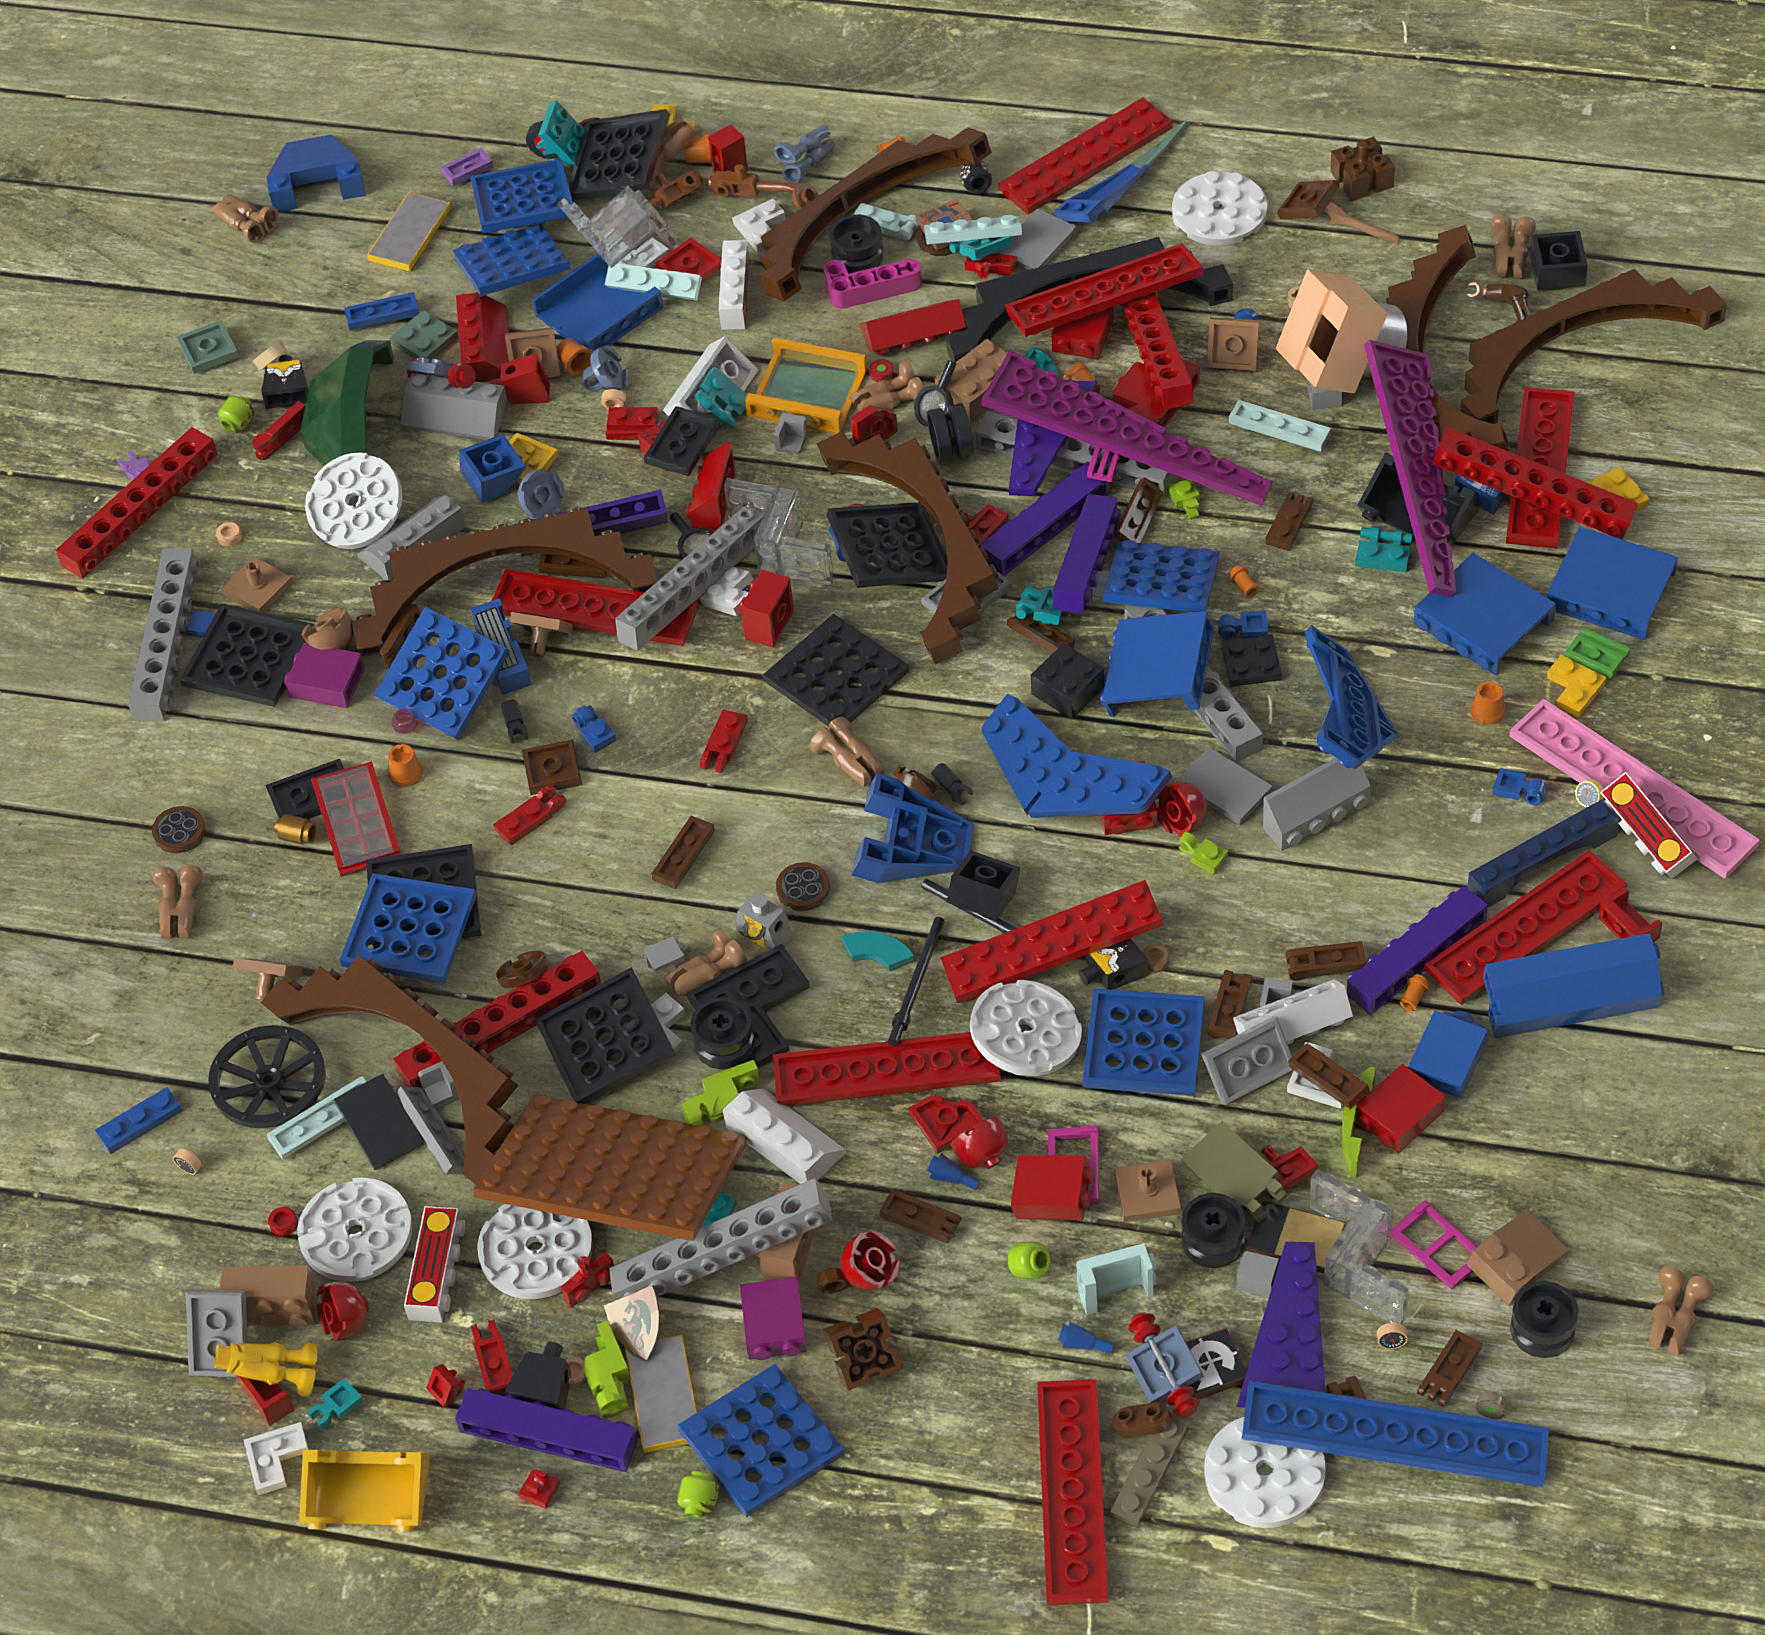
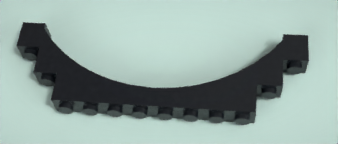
M1156 237L976 283L978 305L962 309L966 328H963L964 331L946 335L947 353L950 360L956 363L986 339L991 341L1012 320L1007 314L1006 304L1164 250L1165 248L1160 238ZM1224 264L1203 269L1204 275L1167 288L1197 297L1208 302L1209 306L1233 301V283Z

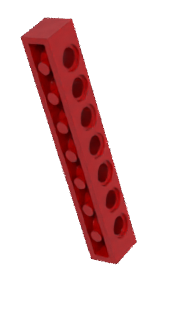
M1155 292L1130 300L1125 304H1119L1120 307L1123 306L1124 318L1128 320L1130 333H1133L1135 346H1138L1140 359L1144 362L1146 373H1149L1151 387H1154L1156 400H1161L1164 410L1194 404L1192 382Z
M193 427L187 430L56 549L61 566L82 579L89 572L93 571L101 561L109 556L123 541L127 540L135 530L144 524L158 509H161L169 499L177 494L181 488L192 478H195L204 467L218 456L213 438Z
M1446 427L1431 463L1623 540L1631 524L1638 504L1449 427Z
M583 951L568 956L563 962L548 968L533 981L518 986L505 995L498 996L493 1002L474 1010L470 1015L458 1022L452 1023L457 1027L454 1032L458 1036L464 1033L476 1043L473 1048L478 1052L483 1049L490 1053L537 1026L534 1019L601 984L599 971ZM425 1040L411 1049L402 1051L397 1057L393 1058L397 1074L407 1087L421 1088L422 1085L418 1073L442 1061L438 1053Z

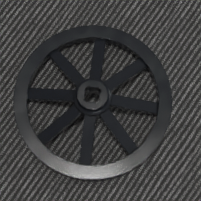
M267 1025L247 1030L231 1039L221 1048L210 1067L208 1085L215 1106L227 1119L245 1127L271 1128L283 1125L309 1109L316 1102L324 1087L326 1067L319 1047L308 1035L287 1026ZM281 1039L271 1065L265 1064L255 1043L256 1041ZM290 1041L302 1046L308 1052V1054L280 1071ZM248 1046L258 1069L253 1072L228 1061L236 1052ZM314 1062L312 1083L285 1080ZM223 1071L254 1082L220 1091V1078ZM281 1090L306 1093L295 1104L287 1108L279 1092ZM257 1092L244 1112L235 1109L226 1102V1100ZM267 1096L272 1097L279 1112L272 1114L254 1115Z

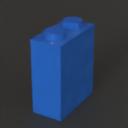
M1434 1010L1408 1068L1435 1089L1462 1098L1487 1044V1029H1484L1479 1023H1468L1460 1020L1450 1012L1442 1013Z

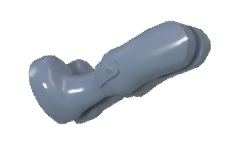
M822 125L807 134H803L797 145L781 142L774 148V154L780 162L790 163L782 170L783 177L787 182L796 184L804 178L808 167L817 166L820 163L819 161L834 148L835 143L833 139L824 140L831 134L827 125ZM806 152L804 158L796 162Z

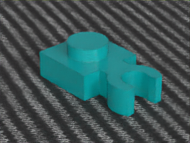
M343 1378L321 1396L324 1404L311 1407L308 1414L312 1420L318 1415H324L317 1422L319 1428L323 1430L330 1425L332 1417L336 1415L342 1420L364 1401L362 1396Z

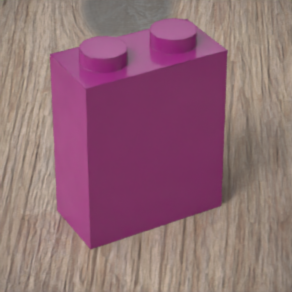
M303 643L300 651L295 654L291 670L285 675L284 684L288 689L290 698L348 708L365 671L361 653L336 648L320 650L310 646L308 643Z
M798 1277L740 1284L745 1340L749 1360H766L770 1357L781 1355L796 1356L799 1353L807 1352Z

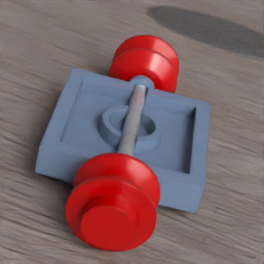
M419 357L411 361L409 360L407 366L409 378L412 373L446 377L453 387L462 389L471 387L475 381L476 372L468 364L448 363L443 360Z
M1145 1312L1136 1314L1131 1319L1128 1330L1135 1333L1134 1341L1136 1343L1144 1344L1125 1356L1149 1402L1156 1403L1167 1399L1168 1405L1175 1406L1172 1410L1174 1416L1182 1418L1192 1416L1197 1411L1200 1400L1197 1397H1192L1194 1389L1189 1385L1205 1376L1183 1335L1176 1325L1158 1335L1161 1327L1158 1324H1153L1155 1321L1153 1314Z

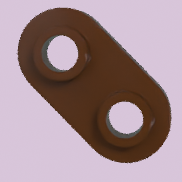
M1156 1402L1124 1407L1114 1415L1112 1423L1121 1437L1130 1438L1158 1434L1165 1431L1172 1423V1415L1165 1404Z

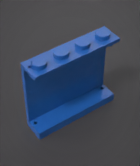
M605 249L591 257V259L578 268H575L571 273L533 299L536 317L548 326L553 327L565 339H573L593 351L600 347L612 345L664 307L661 290L655 286L645 293L607 288L605 281L609 261L607 250Z
M1579 527L1547 592V598L1556 603L1555 612L1645 640L1649 631L1650 619L1670 576L1675 577L1678 557Z
M1473 552L1454 570L1456 592L1451 597L1429 593L1415 606L1414 624L1419 629L1430 633L1441 643L1449 645L1463 657H1467L1477 663L1482 669L1497 675L1499 673L1500 659L1539 622L1549 626L1554 621L1556 603Z
M1207 611L1118 620L1117 629L1113 633V649L1109 652V668L1105 672V688L1101 692L1100 697L1102 706L1106 708L1110 717H1114L1115 710L1118 708L1117 703L1183 697L1189 710L1200 708L1215 628Z

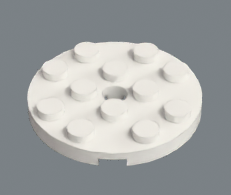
M1209 171L1188 180L1177 190L1172 201V217L1178 229L1181 228L1187 233V237L1193 241L1212 246L1232 245L1244 241V237L1251 233L1256 234L1262 228L1267 217V199L1263 190L1254 181L1242 176L1240 173ZM1220 204H1221L1222 207L1224 208L1223 210H1216V209H1215V208L1219 207Z
M366 453L346 454L326 464L314 477L316 481L306 496V516L313 531L326 543L342 549L361 548L380 539L395 523L402 505V487L394 470L382 459L367 455ZM353 496H360L355 507L349 506V500Z
M1017 980V983L1003 985L1001 982L988 988L977 999L970 1019L971 1036L981 1054L988 1061L1003 1070L1015 1075L1026 1076L1050 1074L1067 1065L1077 1052L1081 1040L1082 1027L1074 1013L1075 1008L1062 994L1044 984L1027 980ZM1019 1025H1029L1032 1030L1021 1032L1022 1029Z
M352 1178L353 1181L329 1185L309 1201L300 1216L297 1234L300 1249L305 1260L317 1273L336 1281H362L387 1271L403 1256L412 1236V1218L405 1199L387 1183L371 1178ZM362 1226V1232L359 1231L356 1234L349 1235L348 1230L350 1227Z
M509 1204L502 1205L498 1208L499 1212L489 1222L486 1221L478 1239V1258L488 1281L503 1293L522 1299H541L562 1292L560 1286L571 1279L579 1270L578 1258L581 1260V1256H586L591 1260L593 1251L592 1233L587 1220ZM533 1242L543 1244L537 1250V1253L528 1249L529 1245Z
M1244 1417L1236 1419L1222 1428L1210 1443L1204 1464L1206 1486L1215 1504L1235 1517L1236 1521L1259 1528H1274L1288 1525L1306 1515V1511L1319 1500L1324 1488L1326 1467L1323 1452L1242 1440ZM1262 1463H1265V1465L1273 1469V1472L1270 1475L1264 1476L1257 1472V1468L1262 1466Z

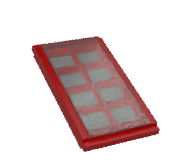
M372 761L311 779L340 877L366 870V860L401 855Z

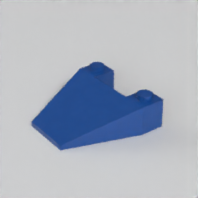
M331 134L286 143L267 175L272 206L278 212L297 209L293 186L338 178L343 200L366 196L358 159Z
M876 773L867 791L864 811L889 818L885 843L864 837L855 855L852 876L881 883L955 872L970 852L974 824L937 801L914 791L900 780Z

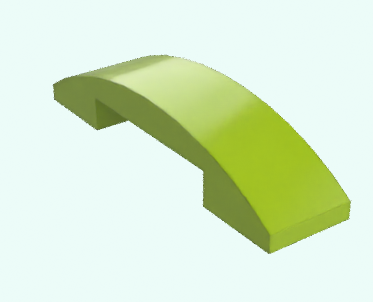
M1369 1067L1359 1077V1079L1368 1084L1370 1092L1374 1088L1376 1067ZM1357 1104L1351 1110L1345 1106L1342 1119V1154L1350 1177L1357 1176L1361 1155L1362 1138L1352 1137L1356 1121Z

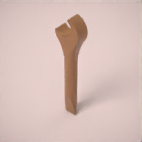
M1329 202L1322 211L1330 216L1329 225H1345L1395 244L1399 242L1398 236L1353 218L1332 202Z

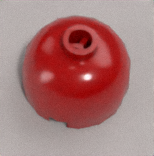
M1179 781L1166 785L1155 799H1159L1157 817L1160 824L1168 833L1172 834L1174 831L1178 834V837H1182L1185 832L1191 833L1200 828L1207 817L1206 799L1199 788L1191 783Z
M997 1116L973 1126L974 1129L967 1134L965 1132L960 1134L950 1143L956 1156L968 1167L978 1168L985 1166L988 1170L1002 1161L1000 1156L1007 1149L1008 1134L1002 1121Z
M877 1231L863 1232L853 1237L843 1248L840 1260L841 1270L845 1279L852 1286L866 1291H874L892 1283L898 1275L900 1266L899 1259L895 1261L893 1251L896 1249L893 1243Z
M343 1281L319 1286L316 1296L322 1295V1303L316 1305L319 1320L325 1334L329 1335L332 1333L334 1336L330 1339L332 1341L355 1335L362 1328L366 1319V1312L369 1310L366 1296L361 1295L359 1290L350 1283Z

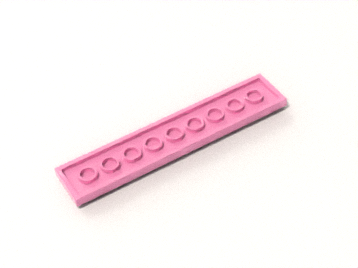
M1545 699L1541 700L1510 729L1509 736L1579 783L1589 779L1596 780L1604 790L1626 772L1697 857V861L1724 879L1759 846L1760 840Z

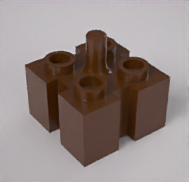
M1375 137L1357 142V147L1355 148L1347 145L1331 151L1330 172L1338 183L1343 182V190L1351 202L1368 196L1370 190L1375 189L1378 193L1394 187L1395 165L1387 154H1382V147Z
M878 1308L857 1315L858 1323L852 1326L846 1321H842L823 1329L830 1351L837 1358H841L834 1361L841 1383L848 1391L869 1383L868 1375L875 1372L882 1378L903 1370L896 1347L889 1340H885L892 1337L885 1314Z

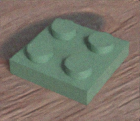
M423 310L392 335L390 341L393 346L414 359L419 357L434 359L459 337L457 330Z
M222 320L177 336L178 343L194 374L239 357L237 349Z

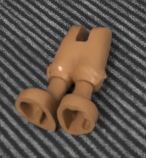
M678 118L666 128L652 180L657 185L659 183L655 177L660 174V167L666 159L674 158L696 135V131L687 125V122L682 118Z
M230 194L222 198L223 203L218 202L212 207V211L216 216L226 222L230 228L243 231L245 239L252 243L263 241L265 239L264 231L272 233L278 223L279 215L276 208L265 206L258 213L254 205Z
M1504 214L1496 215L1492 218L1490 227L1493 234L1498 238V244L1493 249L1497 277L1505 278L1508 265H1512V278L1521 279L1526 257L1529 255L1525 241L1534 234L1536 223L1530 217L1519 218L1514 225V246L1510 247L1511 219Z
M905 360L899 364V375L891 381H878L852 394L850 399L854 406L857 407L858 412L869 405L893 409L900 402L916 400L919 392L924 387L919 377H915L910 362Z
M845 717L835 718L830 722L829 730L823 727L815 734L810 742L809 749L817 755L823 754L826 751L832 753L836 766L842 768L852 779L865 787L871 782L868 772L875 777L876 773L882 774L885 770L868 749L867 743L852 736L850 733V722ZM841 740L848 749L841 747L837 741Z
M193 865L184 866L180 869L181 898L176 902L175 895L178 886L176 872L169 867H158L153 871L152 879L163 892V899L160 900L157 907L161 938H173L174 922H178L179 938H189L194 911L197 908L192 895L202 882L203 872L199 867Z
M719 928L714 931L713 941L715 947L706 956H695L666 976V983L672 989H675L680 996H687L688 992L709 981H713L721 973L747 962L746 955L741 946L734 939L730 941L723 929Z
M1663 1267L1659 1272L1658 1279L1663 1287L1664 1297L1663 1301L1657 1303L1655 1308H1653L1654 1319L1648 1345L1659 1350L1661 1341L1666 1336L1664 1332H1672L1674 1334L1673 1337L1670 1336V1346L1667 1353L1678 1356L1691 1328L1696 1325V1315L1693 1312L1696 1305L1712 1295L1714 1286L1703 1277H1691L1686 1286L1681 1308L1675 1311V1304L1684 1285L1685 1275L1677 1268Z

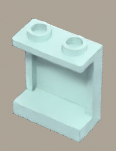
M1144 1243L1076 1261L1078 1293L1086 1315L1098 1312L1097 1296L1143 1285L1147 1297L1153 1296V1286L1157 1285L1154 1270H1157L1153 1253H1147Z

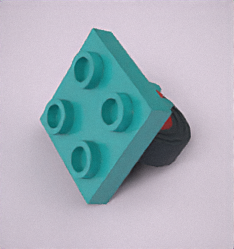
M555 100L549 103L544 120L535 122L529 127L526 135V144L530 151L537 156L548 159L560 157L569 166L576 161L585 130Z

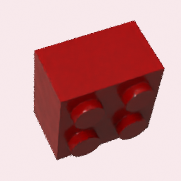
M761 570L757 579H753L747 597L742 598L739 610L742 612V628H744L746 640L774 648L794 612L789 577Z

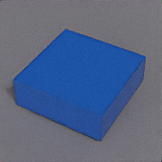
M194 610L186 627L187 635L203 637L215 614Z

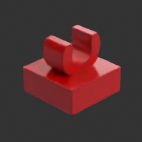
M444 1364L433 1368L426 1387L442 1407L453 1404L456 1394L463 1391L466 1383L465 1380L458 1381L455 1378L457 1372L455 1370H448Z
M532 1468L518 1494L520 1499L547 1509L560 1486L559 1479Z

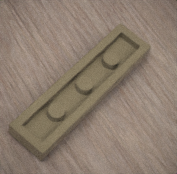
M1172 1418L1171 1425L1165 1431L1149 1435L1110 1511L1111 1518L1138 1529L1188 1431L1187 1424Z

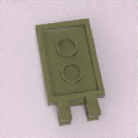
M1223 1121L1181 1158L1183 1164L1214 1193L1225 1194L1236 1200L1243 1211L1246 1210L1258 1223L1267 1216L1262 1210V1205L1256 1201L1264 1191L1271 1194L1279 1203L1288 1196L1283 1190L1284 1187L1277 1181L1281 1177L1278 1171Z

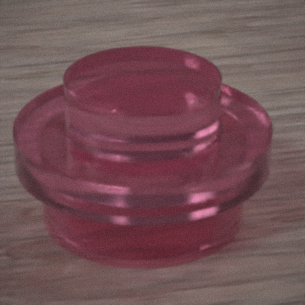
M409 709L398 710L392 718V727L398 733H409L418 725L417 718L414 717L413 712Z

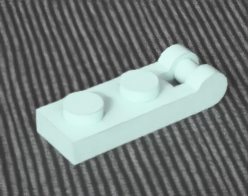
M860 203L854 213L872 217L879 223L882 234L905 241L911 239L914 234L913 230L919 226L913 214L906 216L864 203Z

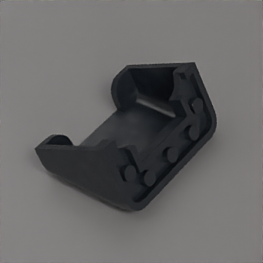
M1385 452L1357 507L1363 512L1361 516L1366 520L1374 523L1378 520L1396 529L1403 530L1405 533H1411L1414 536L1394 457ZM1444 484L1445 496L1442 500L1443 506L1447 507V515L1444 518L1445 525L1449 526L1450 533L1447 537V543L1452 547L1477 514L1482 503L1475 491L1463 487L1461 491L1457 486L1453 488Z

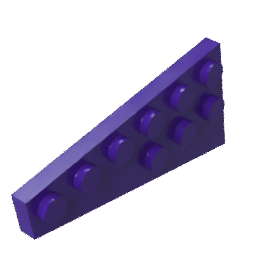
M1072 380L1078 383V387L1086 392H1095L1097 389V381ZM1018 419L1009 482V495L1035 496L1046 477L1051 463H1054L1059 449L1063 448L1069 436Z
M1285 1242L1236 1406L1238 1408H1245L1249 1381L1326 1393L1315 1242Z

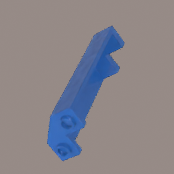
M1648 933L1485 964L1483 979L1490 999L1488 1017L1494 1038L1658 1008L1661 997L1664 996V988L1659 974L1658 959H1660V951L1657 943L1652 942L1651 935Z

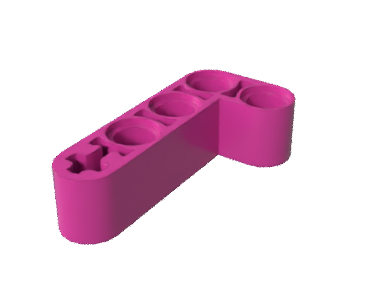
M913 259L848 274L844 263L839 260H831L824 266L826 289L832 304L840 309L913 292L922 286L921 265Z

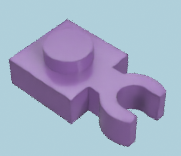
M129 451L127 453L130 460L123 461L119 458L118 462L120 468L126 471L127 477L133 480L152 462L145 457L138 460L136 454Z

